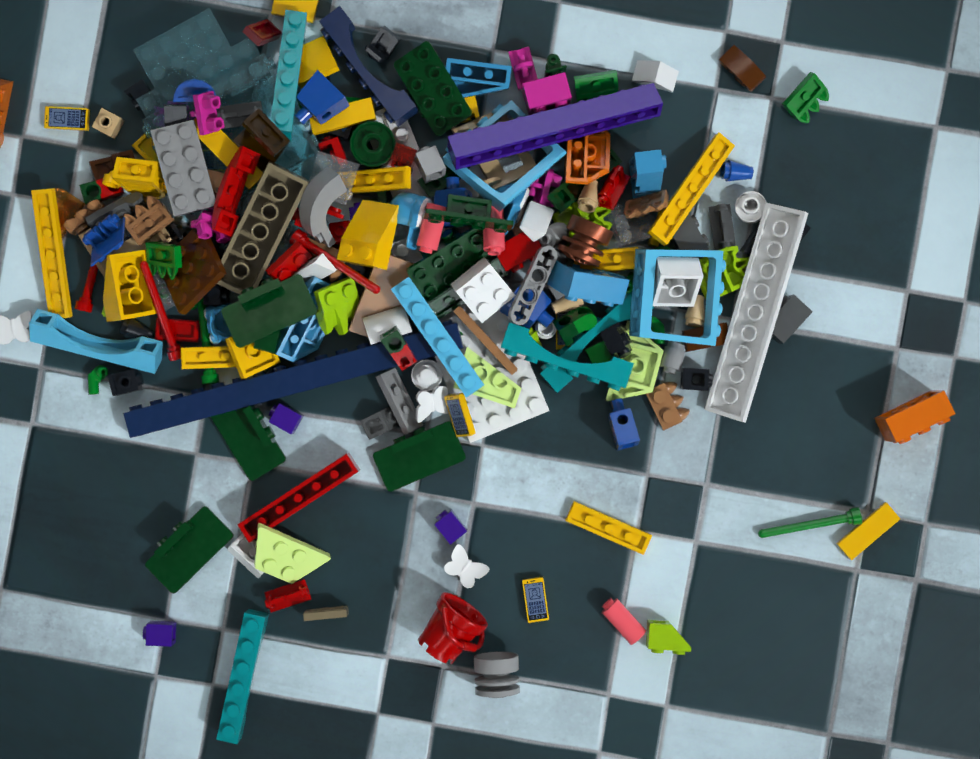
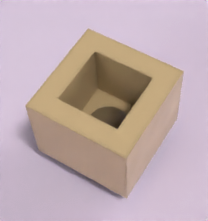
M101 108L92 127L116 139L125 120ZM106 119H109V124L104 126Z

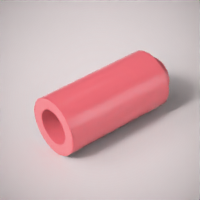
M427 203L426 209L446 211L444 206ZM428 219L422 220L416 246L420 247L419 251L432 254L433 250L437 251L445 222L441 221V223L435 224L428 222Z
M491 206L490 218L504 219V208L499 212L494 206ZM485 228L483 230V250L491 256L500 255L505 250V233H498L494 229Z
M610 598L603 604L602 614L630 645L636 643L646 633V629L618 598L615 600Z

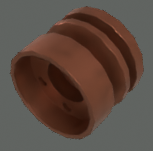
M572 214L566 228L573 232L574 235L573 237L562 236L561 239L570 244L568 247L559 244L557 249L562 251L568 258L579 263L599 267L601 262L592 258L593 254L603 257L604 253L597 249V245L608 246L614 233L596 223Z

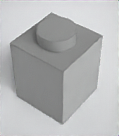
M436 145L430 148L425 146L415 153V163L425 184L445 176L446 166Z

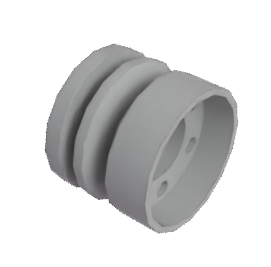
M488 652L475 655L474 672L484 674L475 678V684L478 685L475 687V695L489 698H504L520 693V685L516 684L519 682V676L510 674L519 670L518 654L512 652Z

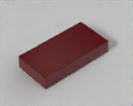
M268 19L247 25L242 31L257 46L275 41L282 35V32Z

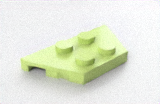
M627 321V323H626V328H627V330H625V331L627 332L628 335H629L630 321ZM629 336L632 341L630 343L632 351L629 356L622 359L632 362L634 365L625 389L620 388V391L609 388L606 401L653 393L664 350L650 338Z
M258 523L257 525L258 533L254 557L255 569L293 584L331 559L328 552L264 524Z

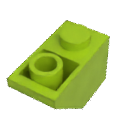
M647 620L646 646L648 649H651V652L664 653V650H670L673 654L685 655V652H691V646L669 621Z

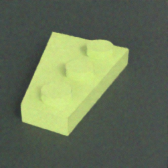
M467 347L464 356L484 383V386L474 392L473 395L515 408L522 388ZM455 382L453 388L461 390Z

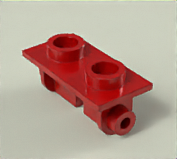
M617 165L610 172L598 194V206L614 210L631 179V176L624 174L622 166Z
M305 579L264 592L266 596L265 604L270 609V612L312 599Z

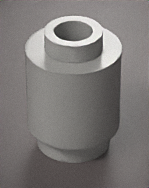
M560 222L549 225L546 234L539 238L541 245L555 247L565 242L561 238L562 236H569V230L566 228L567 225Z
M668 342L667 346L664 347L660 363L663 372L675 375L676 371H681L686 352L684 351V345Z

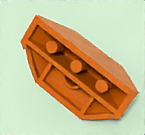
M608 130L566 141L565 183L588 185L609 173L610 133Z

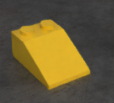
M362 200L341 238L337 260L387 270L397 226L399 205Z
M146 250L107 255L103 294L107 322L157 314L140 269V262H147Z

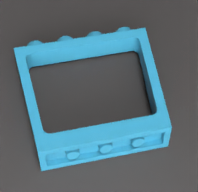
M511 100L505 106L499 104L492 111L493 116L489 119L486 116L483 117L476 125L478 127L494 125L505 115H510L513 119L527 115ZM557 143L541 147L547 156L503 193L494 190L467 167L455 170L447 148L445 149L447 153L442 157V160L446 166L484 199L492 200V206L500 212L559 162L567 152Z
M635 249L629 336L716 346V338L721 333L718 316L721 315L723 310L722 304L719 303L720 294L724 291V283L721 281L722 272L726 269L723 251ZM657 257H707L709 259L704 332L701 337L658 333L651 330Z

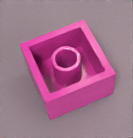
M565 72L523 83L522 94L528 115L570 105L572 96Z

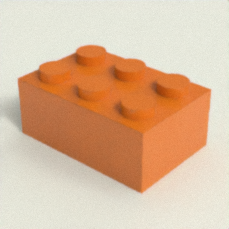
M931 390L874 419L885 441L903 444L910 441V436L916 433L921 435L930 431V426L934 424L942 425L951 420L950 417L956 413L944 390Z

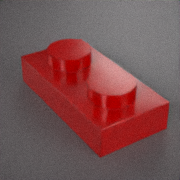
M296 241L265 271L274 280L278 278L282 282L295 274L312 255L303 245Z

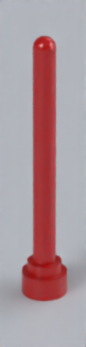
M297 229L293 233L290 244L293 245L298 241L316 256L323 253L336 269L374 294L380 292L378 285L309 241L307 233L301 229Z
M141 261L140 269L169 346L167 348L169 361L181 359V348L183 347H180V344H177L148 262Z
M96 264L89 268L83 295L79 297V301L76 300L74 309L92 313L91 295L98 272Z

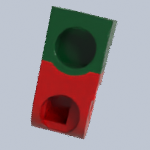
M103 178L79 185L86 205L96 199L105 201L119 197L124 194V190L122 187L111 188L103 185Z
M397 326L380 335L381 342L402 371L418 362Z

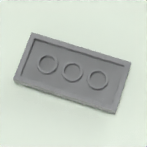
M190 120L150 130L174 217L213 208L215 195L195 121Z

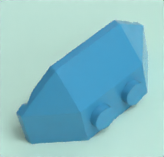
M312 276L305 284L317 310H319L314 291L330 284ZM316 315L280 330L281 335L275 354L289 361L296 362L299 358L317 350L325 334L319 326Z

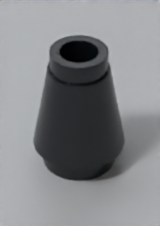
M131 318L124 320L119 334L129 339L141 336L151 338L154 331Z

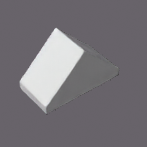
M637 60L631 82L645 85L654 83L657 89L673 93L679 71L661 61Z

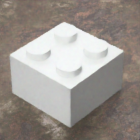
M485 257L451 283L453 289L481 323L516 296Z
M657 257L653 306L694 307L703 279L699 258Z

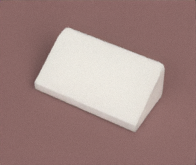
M530 201L519 226L520 229L535 242L546 234L554 210Z
M322 253L306 262L291 277L299 274L303 277L304 282H306L312 276L323 279L334 273L337 269Z
M242 533L229 546L228 551L253 575L260 578L264 572L255 569L254 566L256 541L253 540L249 543Z

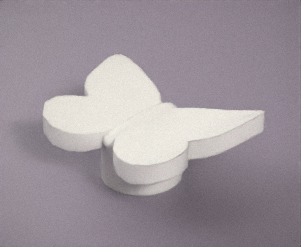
M31 311L23 312L11 320L0 315V344H9L13 339L21 342L30 341L28 328L29 322L33 317Z
M439 385L433 389V392L420 390L417 393L416 401L419 405L416 408V422H422L435 410L440 413L449 414L444 396L449 393L448 388Z
M457 544L452 552L451 558L453 561L447 562L444 566L445 572L453 576L458 575L461 584L466 588H472L475 578H482L490 570L483 563L469 560L465 549L460 544Z

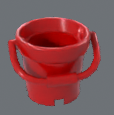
M443 592L436 603L437 608L418 638V642L421 646L425 642L429 646L426 652L443 663H447L450 659V664H453L463 650L476 652V650L483 646L485 639L484 630L487 628L488 623L483 615L471 604L454 594ZM475 636H479L477 645L470 643Z

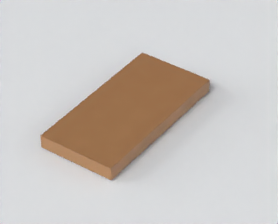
M390 254L387 270L372 268L368 279L380 287V292L374 294L364 287L349 325V331L368 337L362 318L402 306L391 289L409 277L406 270L415 263Z

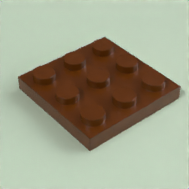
M195 228L177 244L181 246L182 268H178L177 275L173 280L170 279L168 273L164 276L165 283L178 313L186 315L227 274L211 238H198L197 229Z

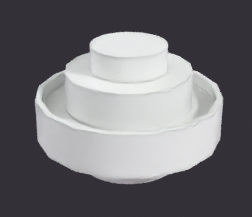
M748 191L737 198L735 211L738 218L743 222L749 224L756 223L761 220L767 202L760 193Z
M422 360L415 364L412 369V382L420 390H433L442 382V369L439 364L432 360Z

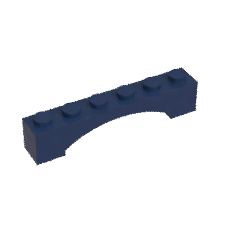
M340 6L319 21L322 26L320 31L327 41L331 39L334 42L333 49L339 57L344 55L347 59L345 64L351 73L356 72L360 76L358 82L364 90L369 88L373 94L370 97L377 107L381 105L385 109L383 115L390 124L394 122L399 127L419 112L404 89L397 91L384 85L364 67L354 47L352 32L355 30V27Z

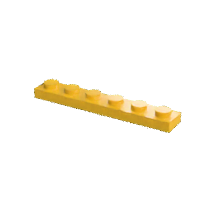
M720 132L712 138L668 202V207L663 209L647 232L663 246L667 245L735 147Z
M55 188L31 190L48 312L59 314L62 318H71L73 314Z

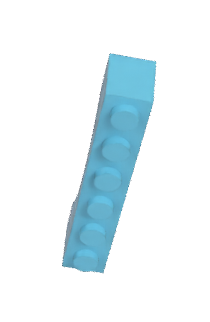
M407 277L391 289L465 397H469L482 388L484 383L410 277Z
M37 309L29 322L30 342L153 374L156 373L162 361L163 342L143 336L128 340L101 338L76 328L59 314Z

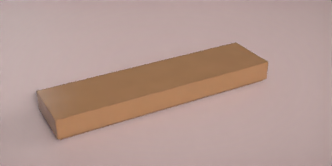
M458 306L453 311L456 316L504 368L513 375L518 368L461 306Z

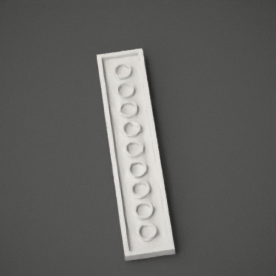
M770 203L765 204L704 410L746 423L808 217L807 212Z

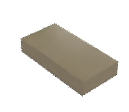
M348 606L307 609L303 613L304 621L343 618L348 616L349 609Z

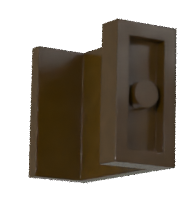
M258 108L243 121L241 125L245 130L235 137L233 142L238 147L244 146L259 153L260 157L257 167L264 173L269 160L275 163L290 140Z

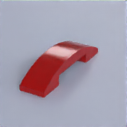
M240 146L231 159L215 199L212 230L229 237L233 236L239 218L235 213L248 175H254L260 157L259 153Z

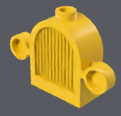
M116 157L114 170L110 171L109 174H104L102 181L103 185L111 188L122 187L132 194L133 192H140L145 198L153 196L157 199H162L167 193L158 161Z

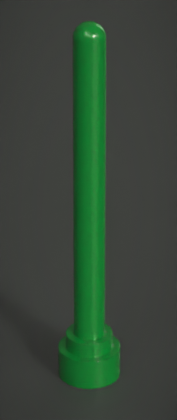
M202 298L197 303L202 347H211L207 319L204 316L206 305H203ZM205 368L203 376H201L202 385L219 383V374H216V370Z
M859 507L849 509V511L842 515L761 529L758 532V536L765 538L846 522L854 526L862 524V516Z

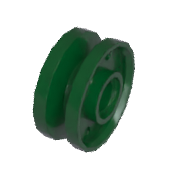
M367 121L360 124L353 131L350 138V149L354 158L361 165L368 168H380L387 165L393 159L396 151V140L392 131L385 124L377 121ZM372 139L379 142L376 150H369L367 147L368 142Z

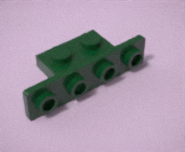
M452 194L447 196L446 211L425 209L423 219H428L430 223L449 222L450 225L456 227L470 225L473 229L477 230L491 228L498 233L510 231L514 223L511 220L490 218L492 200Z

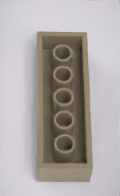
M269 160L221 258L227 274L217 284L239 295L246 288L253 287L255 289L258 287L309 184L308 179Z

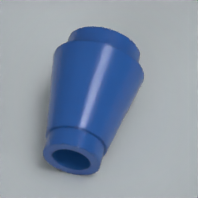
M731 160L724 162L720 168V177L725 179L726 182L752 179L754 173L752 166Z

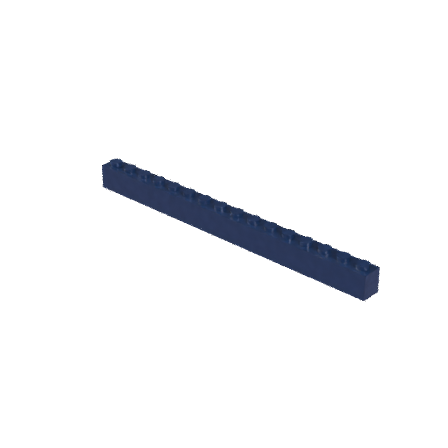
M452 320L442 322V325L458 348L463 349L464 345L458 323L453 324ZM420 330L417 334L411 335V333L402 335L417 361L437 356ZM378 342V344L369 346V343L357 345V350L351 352L346 348L335 351L336 356L328 357L327 354L316 356L314 362L307 363V360L294 362L295 367L288 369L286 365L273 368V373L266 374L265 371L254 374L251 379L245 380L240 377L232 379L233 383L229 385H224V382L211 385L212 389L204 391L203 388L191 390L192 395L183 396V393L170 396V401L163 402L162 399L150 401V406L143 408L142 404L129 407L130 411L123 413L129 437L133 438L397 367L398 365L382 342Z

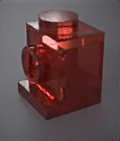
M396 143L391 156V167L409 166L412 172L417 150Z

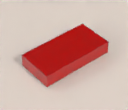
M156 318L155 339L166 340L159 318ZM168 319L176 341L199 343V321Z

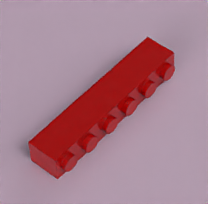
M347 453L239 523L238 527L250 543L257 538L258 523L273 528L359 472L360 468L350 453Z

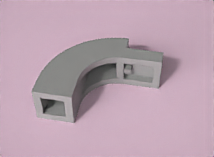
M327 166L306 187L300 202L299 217L303 229L312 235L318 243L322 242L330 248L336 242L326 223L327 211L334 200L344 194L347 189L340 175Z

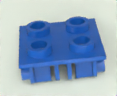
M109 214L98 223V226H94L93 229L84 234L83 243L87 246H92L91 267L97 262L104 261L111 251L118 250L123 245L125 217L120 219L117 214Z

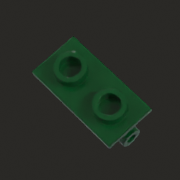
M550 54L547 57L544 78L566 72L567 66H561L558 55Z

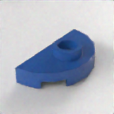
M189 79L178 85L173 95V102H194L193 95L213 91L216 96V93L211 85L205 81Z

